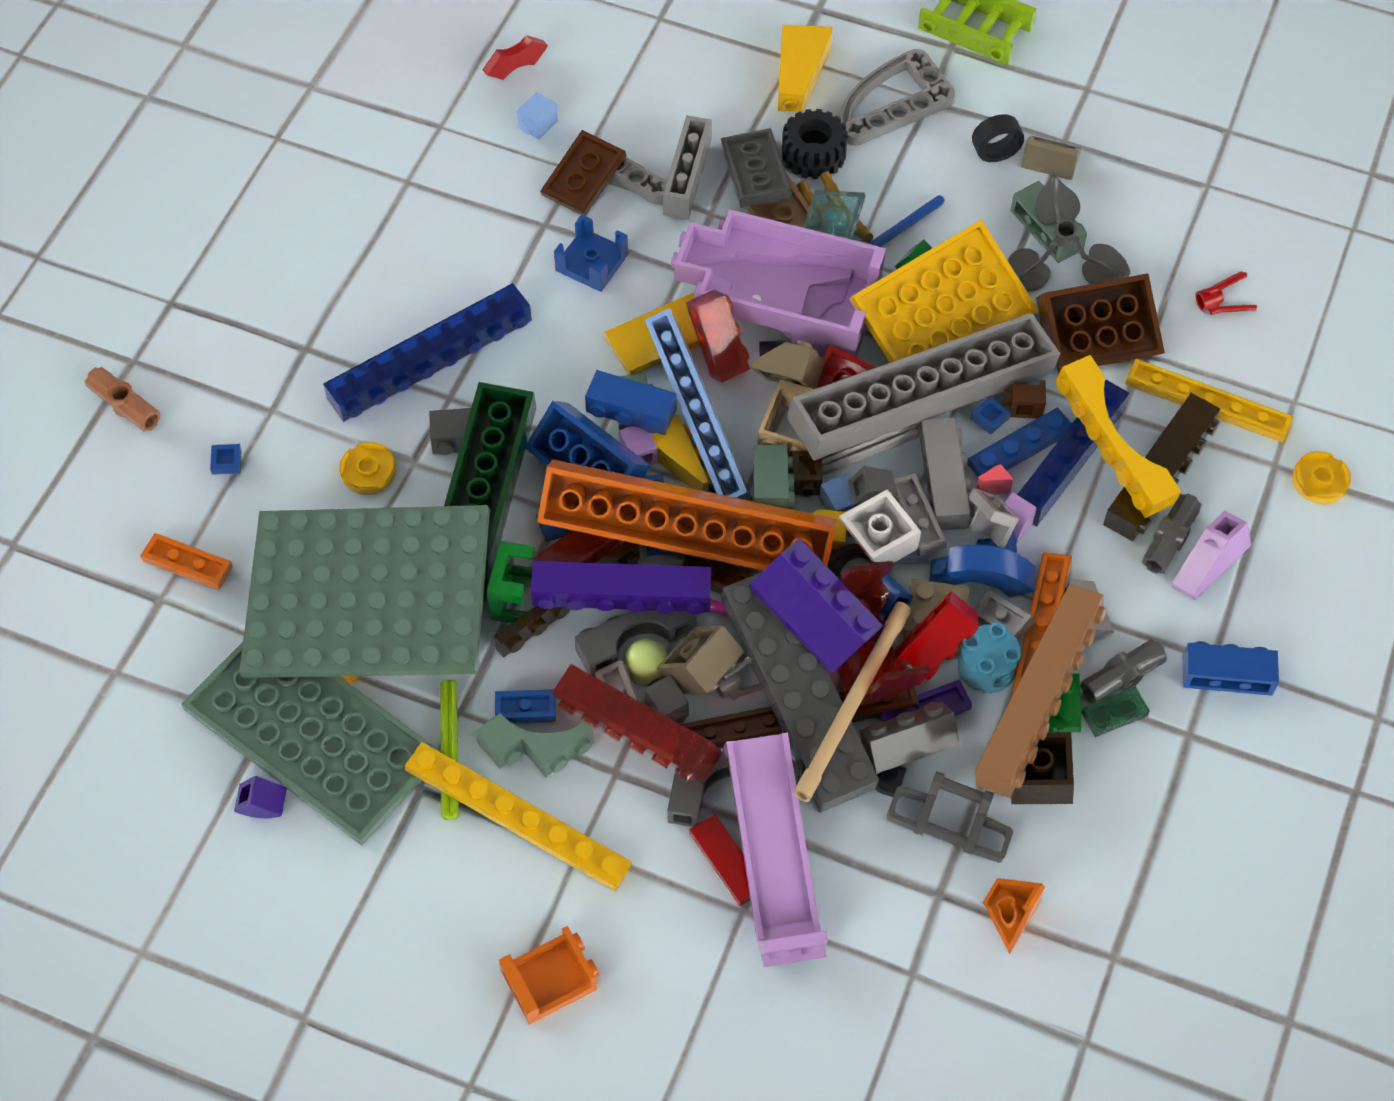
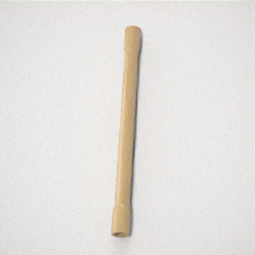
M897 602L885 622L883 631L813 760L794 789L793 794L797 799L803 802L811 800L822 779L825 768L896 636L901 632L912 610L907 604Z

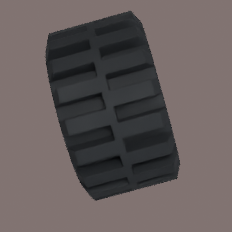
M806 109L804 113L800 111L795 113V117H790L787 124L783 127L781 153L785 166L788 169H792V173L795 175L802 174V178L806 179L808 177L818 179L826 171L832 174L837 173L838 168H842L846 159L848 139L846 125L841 123V119L838 116L833 117L832 112L827 111L825 113L822 112V109H816V111ZM808 143H818L821 145H811Z

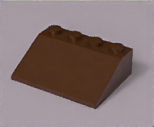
M1149 273L1045 292L1036 297L1041 326L1060 352L1056 363L1058 373L1063 366L1091 355L1097 366H1103L1165 353Z

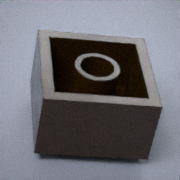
M1048 732L1044 740L1039 739L1036 745L1038 747L1036 758L1032 764H1027L1024 770L1026 771L1024 782L1020 789L1015 788L1011 796V804H1073L1074 777L1071 732Z

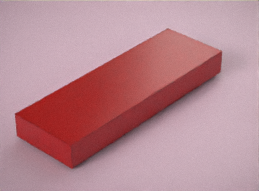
M716 814L690 828L689 834L738 905L742 906L750 901L743 853Z

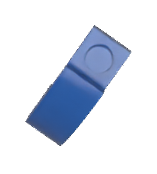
M963 545L949 548L948 556L931 560L929 581L952 585L968 582L984 583L998 588L1006 596L1012 598L1035 592L1036 566L1020 554L1007 549L987 545Z

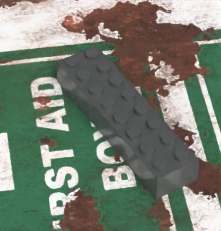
M758 573L722 589L721 601L746 655L750 658L752 668L782 732H788L790 749L796 762L801 763L800 771L803 775L843 703L827 669L749 588L750 583L761 574ZM850 722L812 796L820 813L875 790L879 782V778L852 722Z

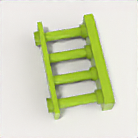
M940 0L933 12L923 7L921 8L918 29L1008 65L1013 44H1010L1019 29L1027 32L1031 31L1034 26L1037 8L1017 0ZM952 1L965 6L955 21L942 16ZM974 10L987 15L978 30L965 25ZM996 20L1009 24L1001 39L987 34Z

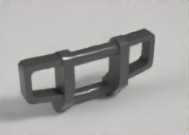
M938 771L934 775L928 794L904 786L897 787L886 816L888 821L914 831L913 833L922 836L924 833L964 849L963 852L970 855L974 854L997 863L1003 861L1013 835V829L986 816L994 796L993 792L988 790L982 792L944 777L945 774ZM939 789L980 804L968 837L927 822ZM900 797L924 803L917 822L895 812V807ZM982 826L988 827L1004 836L1001 851L995 852L976 845Z

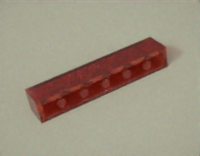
M573 664L569 665L551 693L560 701L557 706L568 714L573 715L576 711L582 715L580 719L583 722L586 721L593 728H596L599 724L606 728L604 733L618 742L621 738L627 740L629 748L640 755H643L645 751L653 755L651 760L665 769L671 765L677 769L675 773L679 777L690 783L695 779L704 784L723 753L713 742Z

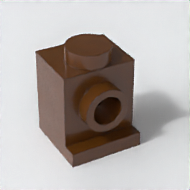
M1040 380L1039 385L1026 382L1012 383L1011 390L1005 389L1004 406H1009L1010 417L1037 419L1043 416L1046 406V380Z

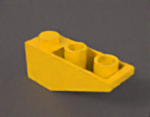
M679 415L673 416L666 435L651 433L658 450V463L689 488L708 492V485H711L712 481L707 469H703L700 464L702 458L697 446H692L690 428L688 424L683 425Z

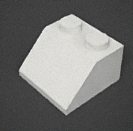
M888 489L839 516V520L872 562L894 563L918 549L921 531Z

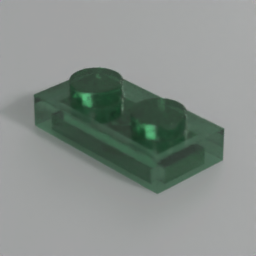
M1136 686L1084 706L1081 710V714L1094 737L1145 718L1150 712Z

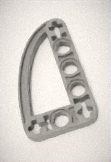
M913 49L889 60L868 74L854 87L846 98L840 115L841 123L846 125V131H848L847 144L852 146L861 145L952 106L955 90L925 51ZM904 70L908 71L921 88L919 92L850 120L854 110L865 96L884 81ZM933 76L936 80L928 82L923 77ZM924 102L928 106L925 108H918L915 106V103ZM902 111L906 115L904 117H896L892 113ZM874 120L882 121L884 124L882 126L876 127L873 126L870 122Z

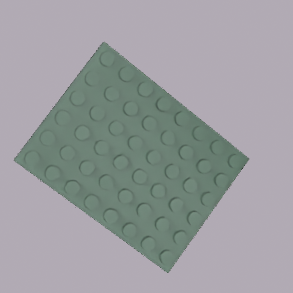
M488 505L259 511L239 674L242 678L477 674L490 516Z

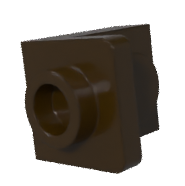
M793 451L794 495L805 497L820 495L822 458L813 461L808 451Z

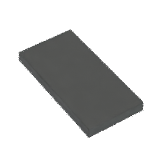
M771 128L721 138L723 152L740 208L792 198V190Z

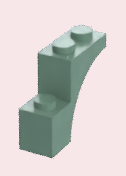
M499 713L476 730L478 744L499 769L506 764H513L525 752L545 777L553 772H560L566 767L569 760L577 754L579 756L585 754L594 743L593 729L586 721L562 732L537 733L517 727Z

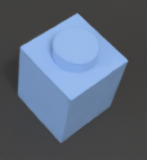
M538 92L517 110L519 128L525 134L532 135L537 139H540L558 121L557 103Z

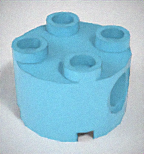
M996 622L991 625L979 626L976 633L969 640L964 639L962 641L958 661V671L961 679L968 687L974 690L976 688L981 689L983 693L991 694L1007 688L1014 680L1021 658V648L1017 638L1001 623Z

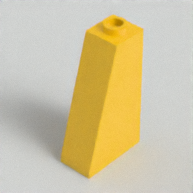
M782 24L778 111H804L831 50L833 27Z

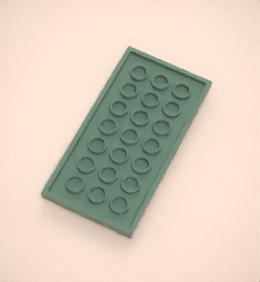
M242 642L181 703L182 708L362 846L422 781L405 771V764L420 743L423 742L441 753L442 751L340 676L242 678L239 674Z

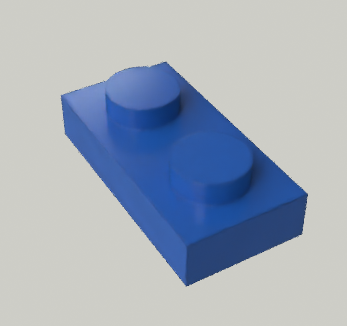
M555 689L495 692V716L501 713L511 723L556 721Z

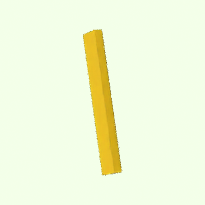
M1135 359L1125 382V385L1182 405L1190 393H1193L1220 408L1217 419L1282 443L1294 417L1139 359Z

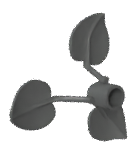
M1055 176L1049 180L1038 195L1035 212L1042 224L1052 225L1057 223L1053 234L1054 239L1041 258H1039L1036 251L1021 248L1013 252L1007 260L1025 289L1033 291L1045 285L1051 271L1043 262L1046 261L1056 245L1067 247L1072 243H1075L1081 257L1086 260L1082 266V274L1090 284L1129 277L1131 273L1130 268L1124 257L1115 248L1107 244H1094L1090 248L1089 254L1086 255L1080 243V237L1076 236L1077 225L1074 222L1080 212V201L1077 195L1063 184L1058 177Z

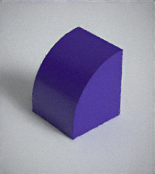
M254 776L239 784L234 812L254 818L280 817L283 812L287 787Z

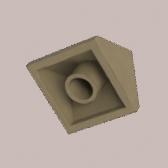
M1030 136L1026 141L1021 167L1072 180L1082 148Z

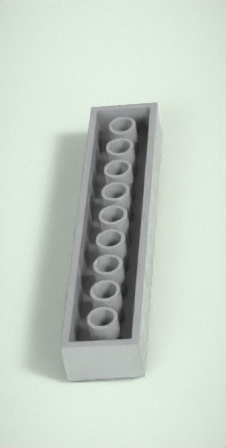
M1030 313L792 397L787 419L814 461L921 422V420L935 417L1005 391V389H1011L1012 383H1028L1050 375L1054 371L1060 352L1034 315Z

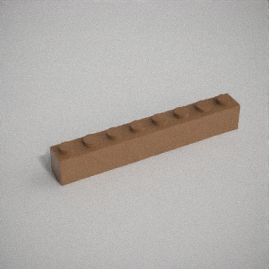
M1071 583L1069 584L975 769L976 786L1011 798L1015 788H1021L1026 776V771L1024 770L1027 764H1032L1036 758L1038 751L1036 745L1039 739L1044 740L1050 726L1048 721L1051 715H1057L1061 706L1060 697L1063 692L1067 693L1073 680L1071 675L1074 669L1079 670L1084 659L1083 650L1085 646H1091L1095 637L1094 628L1096 624L1101 625L1105 618L1106 608L1103 607L1104 594Z

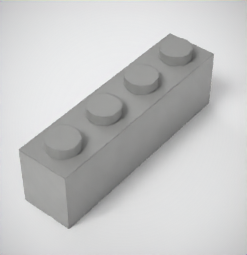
M686 115L663 193V215L689 220L712 140V119Z
M955 418L921 420L919 438L929 504L941 530L967 529L969 518L974 517V504L971 500H968L967 493H970L969 476H964L963 469H966L965 452H960L959 446L962 445L963 441L962 430L957 429Z

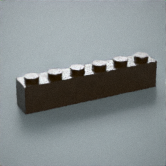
M1190 393L1145 458L1152 463L1166 468L1178 485L1180 480L1177 478L1180 473L1185 475L1193 463L1191 458L1194 453L1199 455L1207 443V440H1205L1208 434L1213 436L1220 424V421L1217 420L1220 408ZM1123 487L1108 508L1103 525L1133 542L1138 533L1144 534L1152 520L1150 516L1145 518L1142 512L1134 506L1132 497L1126 488Z

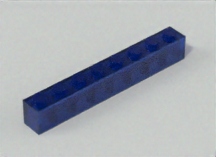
M512 283L323 383L326 398L343 422L350 418H355L370 407L383 403L387 398L398 392L406 391L411 385L430 378L439 370L454 365L458 360L478 352L482 347L493 341L502 339L506 334L523 328L532 321L530 304Z

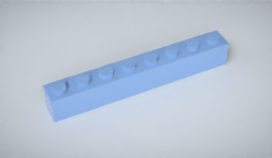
M670 308L645 319L716 493L753 501L678 321Z

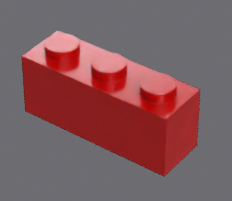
M950 591L892 651L891 665L917 686L925 679L930 680L937 673L938 665L944 659H951L957 652L958 645L964 639L969 640L976 633L979 627L978 612Z

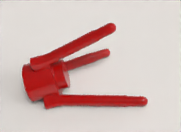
M1241 271L1211 287L1197 291L1195 298L1199 309L1202 312L1209 310L1210 315L1222 312L1256 310L1257 305L1219 307L1220 303L1224 301L1221 290L1246 278L1247 273Z

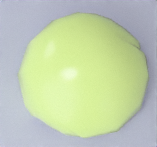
M645 638L632 643L627 649L623 660L632 682L649 685L653 680L661 679L663 675L658 671L657 667L669 653L655 639Z

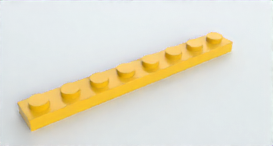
M423 742L420 743L405 764V771L615 892L632 866V862Z

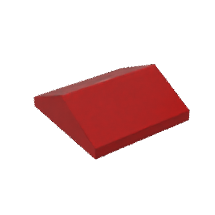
M830 344L823 357L825 363L817 388L877 367Z

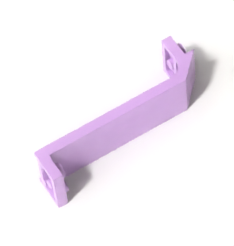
M788 732L745 740L727 741L723 747L725 758H728L753 920L763 966L768 967L827 957L825 944H828L826 931L821 930L818 920L799 799L793 794L796 788V780Z

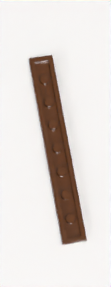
M910 679L870 686L851 722L879 717V712L895 709V712L909 707L919 708L913 682ZM849 691L838 693L842 703L845 701ZM771 706L678 725L681 744L697 743L710 749L724 748L723 746L727 741H738L783 733Z

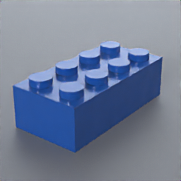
M551 402L526 445V450L546 466L553 459L644 478L651 467L650 464L579 410L565 402Z

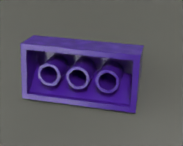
M800 538L782 552L749 585V588L831 674L841 667L883 627L874 615Z

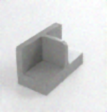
M973 488L969 499L977 506L978 510L970 524V528L976 533L990 537L998 547L1005 548L1019 518L997 495Z

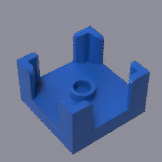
M581 214L575 222L576 237L564 252L563 244L560 243L554 250L555 271L602 292L628 256V235L616 231L615 242L594 233L593 220Z

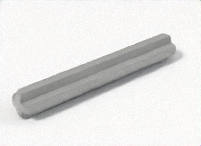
M913 424L822 458V476L918 437V428Z

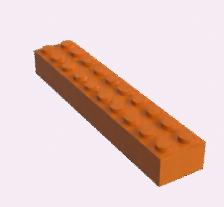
M552 459L546 469L537 523L764 571L799 538L828 566L837 519Z

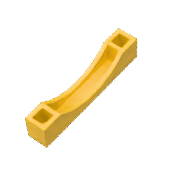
M1091 355L1063 366L1055 381L1058 391L1066 397L1071 405L1072 412L1077 418H1080L1086 427L1089 438L1095 441L1101 450L1104 461L1110 464L1115 471L1118 482L1126 488L1132 497L1134 506L1142 512L1145 518L1173 506L1182 491L1166 468L1152 463L1138 454L1116 431L1105 405V376Z

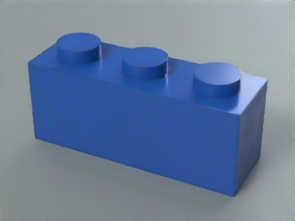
M596 370L585 394L586 412L595 417L608 418L625 426H635L644 429L648 433L666 435L677 409V399L674 392Z
M1203 641L1188 642L1182 656L1183 688L1273 696L1279 683L1278 650H1268L1265 647L1245 648L1234 644H1225L1223 646L1211 645Z

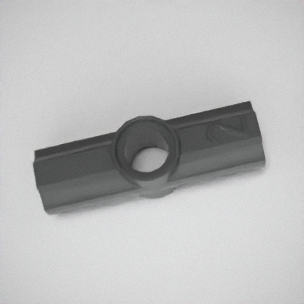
M1189 493L1180 494L1168 516L1163 517L1154 534V540L1142 561L1147 570L1155 574H1164L1177 550L1180 551L1191 531L1190 527L1202 506L1197 497Z
M1150 639L1127 654L1121 652L1115 655L1106 663L1103 669L1081 682L1080 687L1084 697L1089 703L1097 705L1120 690L1125 692L1132 689L1143 679L1144 675L1166 662L1168 657L1164 647L1159 641Z

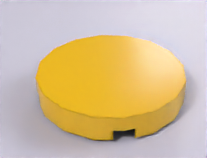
M363 442L357 444L356 448L352 450L350 448L344 453L340 460L339 471L343 483L351 491L359 494H374L383 491L392 483L396 476L397 466L394 456L386 446L376 442Z
M1315 451L1307 453L1297 462L1292 472V482L1297 492L1307 500L1320 504L1337 502L1345 495L1351 483L1350 471L1347 465L1341 459L1338 461L1336 458H1333L1334 455L1328 452Z

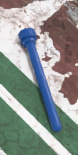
M941 195L936 196L868 244L879 247L884 246L942 206L945 202L944 197Z

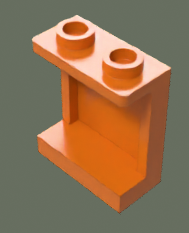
M568 926L562 928V935L515 959H512L509 954L498 960L501 973L529 1025L597 990L596 978L600 976L598 969L592 959L586 960L582 953L585 947L577 932L572 934Z

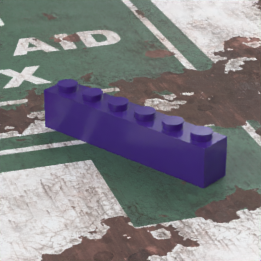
M533 561L531 582L532 606H538L542 609L566 607L572 610L595 608L601 611L623 609L631 612L651 610L660 613H671L673 611L688 612L690 614L710 613L711 567Z

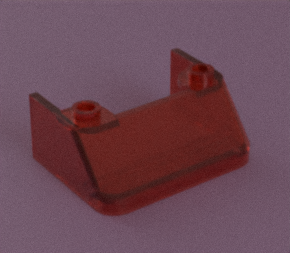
M892 561L850 566L839 578L883 625L863 647L837 669L846 697L885 627L880 610L884 607L889 593L882 578L894 566ZM891 646L858 708L870 706L911 690L930 672L929 666L914 668L907 660L897 661Z

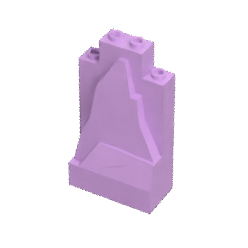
M730 209L726 219L720 220L718 229L690 222L687 232L682 231L679 240L680 250L679 253L674 252L671 268L674 269V280L696 285L694 297L698 298L699 310L777 329L791 339L792 344H795L796 340L811 344V348L817 350L818 355L824 357L830 344L857 357L867 327L864 323L866 312L856 310L850 298L882 279L886 248ZM759 295L761 297V301L752 298V296Z

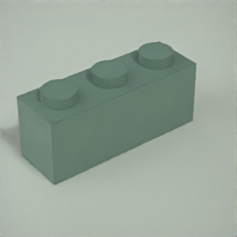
M1037 181L1013 194L1010 211L1047 250L1054 239L1053 234L1057 223L1044 225L1036 216V201L1044 187L1040 181ZM1074 220L1077 225L1076 236L1080 237V243L1084 249L1087 232L1082 224ZM1075 243L1067 247L1056 245L1050 255L1057 263H1060L1079 251Z
M753 445L754 502L794 509V474H788L793 473V456H787V445Z

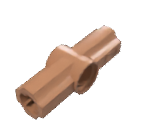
M95 367L88 373V377L84 381L86 387L112 406L116 415L127 418L143 432L146 430L151 431L157 426L158 420L161 417L160 412L136 394L128 382L120 381L103 367Z

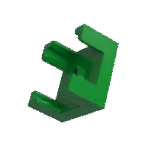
M499 542L487 588L491 620L513 623L527 613L526 611L508 609L506 607L508 602L522 604L524 586L531 587L533 568L514 565L513 557L531 560L535 555L534 546Z

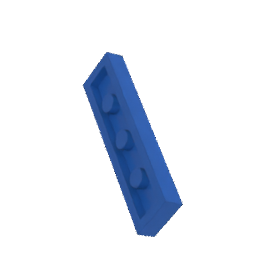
M1057 407L969 457L967 465L977 477L998 464L1009 470L1072 434L1075 426Z

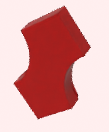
M527 35L519 43L508 49H496L482 70L487 76L504 80L512 71L519 67L535 65L548 45L544 40Z

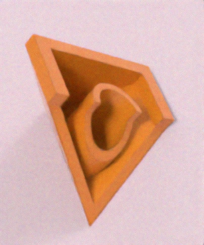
M997 878L982 902L1009 954L1040 904L1045 890V886L1042 883Z

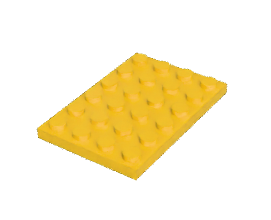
M979 220L850 298L856 310L866 312L864 323L889 363L1030 313L1034 315L1039 311L982 220Z

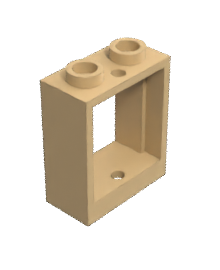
M780 379L758 431V445H787V456H793V451H807L802 441L771 431L782 405L789 407L792 397L815 389Z

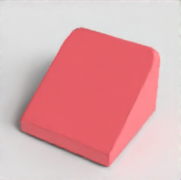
M998 464L978 477L976 489L994 495L1008 494L1011 492L1013 477L1001 464Z

